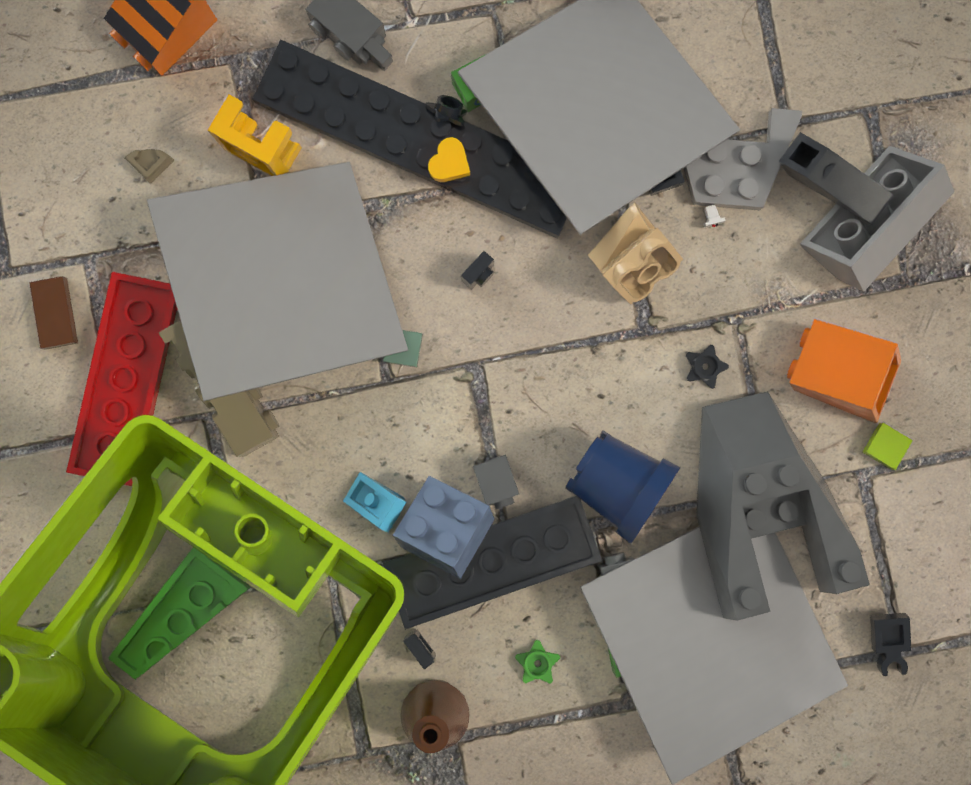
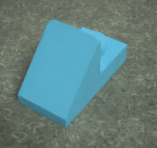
M362 472L358 474L343 500L344 503L376 527L388 533L406 504L403 496Z

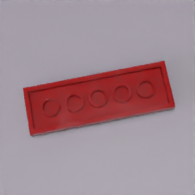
M117 272L111 273L66 473L86 476L130 420L138 416L154 415L170 342L164 343L159 332L174 324L177 313V306L170 283ZM132 478L124 485L132 486Z

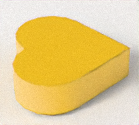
M451 137L442 140L438 146V154L430 159L428 170L430 176L435 181L447 182L470 176L464 147L458 139Z

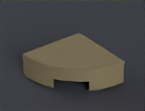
M157 149L135 150L124 157L149 183H152L175 161L167 153Z

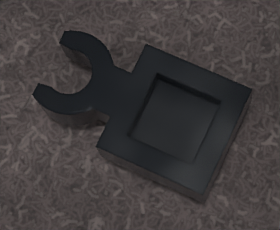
M906 613L870 615L872 649L876 654L882 653L877 660L878 670L883 676H888L887 669L889 664L897 662V670L902 675H906L908 665L901 656V652L911 651L910 617Z

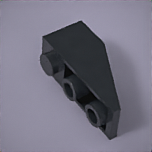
M801 132L779 160L787 175L873 225L894 197L890 191L838 154Z

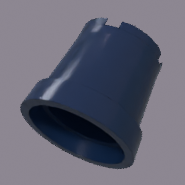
M602 430L600 437H596L576 467L578 473L574 479H569L565 489L576 495L617 527L616 533L632 544L681 467L664 458L660 462Z

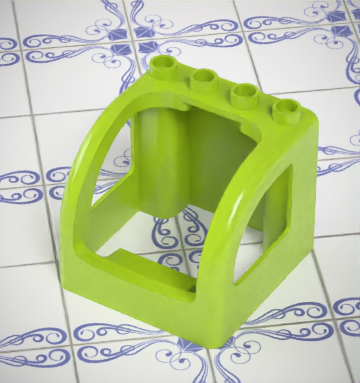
M150 415L138 416L124 426L0 583V751L49 785H287L394 621L404 601L402 583L393 573L163 420ZM132 478L131 495L115 532L92 569L54 620L43 631L18 624L20 617L116 493ZM167 530L298 618L328 576L360 599L352 610L350 618L332 651L280 732L270 743L255 752L229 754L217 750L117 682L104 664L101 641L105 626L154 554Z

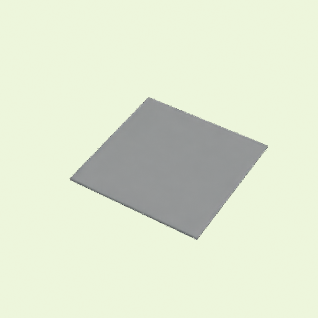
M578 0L458 71V75L580 235L740 131V128L638 0Z
M350 162L147 199L203 402L408 351Z
M699 527L580 586L672 785L848 686L776 533L751 539L770 612L738 621L723 618Z

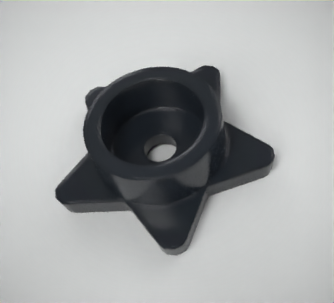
M440 95L436 103L426 102L425 105L426 109L435 114L437 122L449 121L463 126L464 120L462 117L466 116L467 110L463 109L462 102L457 98Z
M709 345L701 354L693 352L686 354L691 365V370L687 376V381L689 382L702 380L709 388L714 389L717 375L729 368L727 363L721 361L716 356L714 345ZM703 364H708L707 370L703 369Z

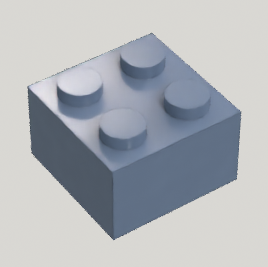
M428 476L393 537L404 550L461 579L492 525L494 516L489 505Z

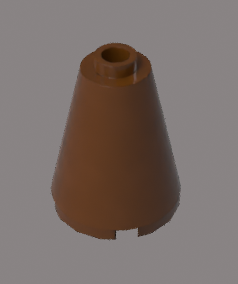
M428 680L417 684L408 693L401 707L400 718L406 736L418 749L425 753H436L452 747L464 736L468 728L470 714L466 698L460 690L444 680Z

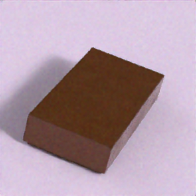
M60 276L29 282L40 349L47 350L78 344L67 278Z

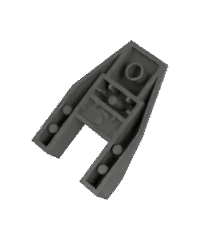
M769 392L702 407L696 517L723 618L738 621L770 612L751 539L802 526L819 592L839 594L869 586L861 551L826 481Z

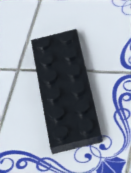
M573 496L492 524L461 579L412 553L383 563V566L402 583L404 601L399 614L406 630L601 562L602 559L581 499Z

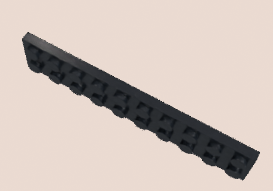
M280 39L252 98L255 104L550 236L559 238L567 217L508 140L464 121L463 126L449 121L437 122L435 114L425 108V103ZM451 137L456 138L464 147L470 176L447 182L435 181L429 174L428 163L434 155L438 154V146L442 140Z

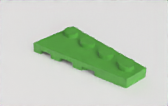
M192 548L108 659L136 680L251 587L195 548Z

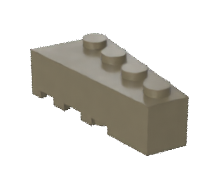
M180 320L159 332V335L165 344L168 342L174 343L180 353L175 359L182 371H186L192 379L196 378L197 380ZM197 383L195 385V392L203 402L200 387ZM259 388L203 402L207 408L214 407L216 413L212 415V419L236 457H245L280 437L276 431V428L279 427L277 419L270 409L265 411L259 401L263 397Z

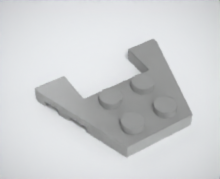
M772 108L768 114L766 143L727 139L685 166L684 172L693 205H715L716 207L760 211L764 207L780 169L781 163L779 160L787 151L802 117V111Z

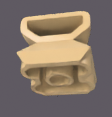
M635 202L623 213L588 254L606 280L630 305L633 302L644 299L652 291L655 283L671 276L679 268L681 261L684 260L662 232L654 227Z

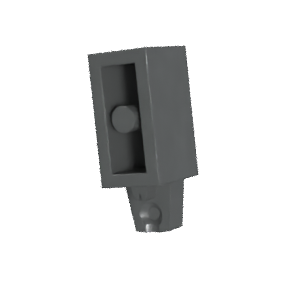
M313 0L305 9L310 20L308 25L311 30L321 39L327 36L335 43L334 49L345 60L349 61L352 58L359 65L362 62L366 64L371 60L383 71L393 63L392 55L383 47L385 43L384 38L386 37L383 22L357 0Z

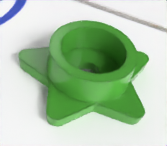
M536 640L530 652L519 653L515 656V659L524 667L523 682L526 684L534 679H541L549 684L552 683L551 669L560 659V655L545 652L540 640ZM536 660L541 662V665L538 667L534 665Z

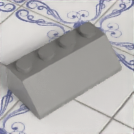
M889 146L864 173L894 195L873 225L836 204L800 243L802 248L838 280L864 292L954 193L944 164Z

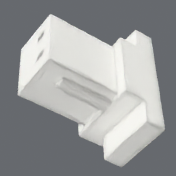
M715 205L704 208L707 218L706 223L703 224L704 228L710 226L717 227L718 224L726 221L725 217L720 218Z

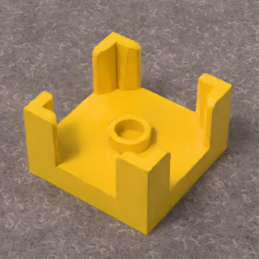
M228 94L208 128L209 133L225 151L266 174L276 176L288 173L302 149L299 143L289 140L292 136L291 129L278 121H274L263 140H259L252 136L258 126L256 121L249 118L247 114L240 112L243 107L241 100Z

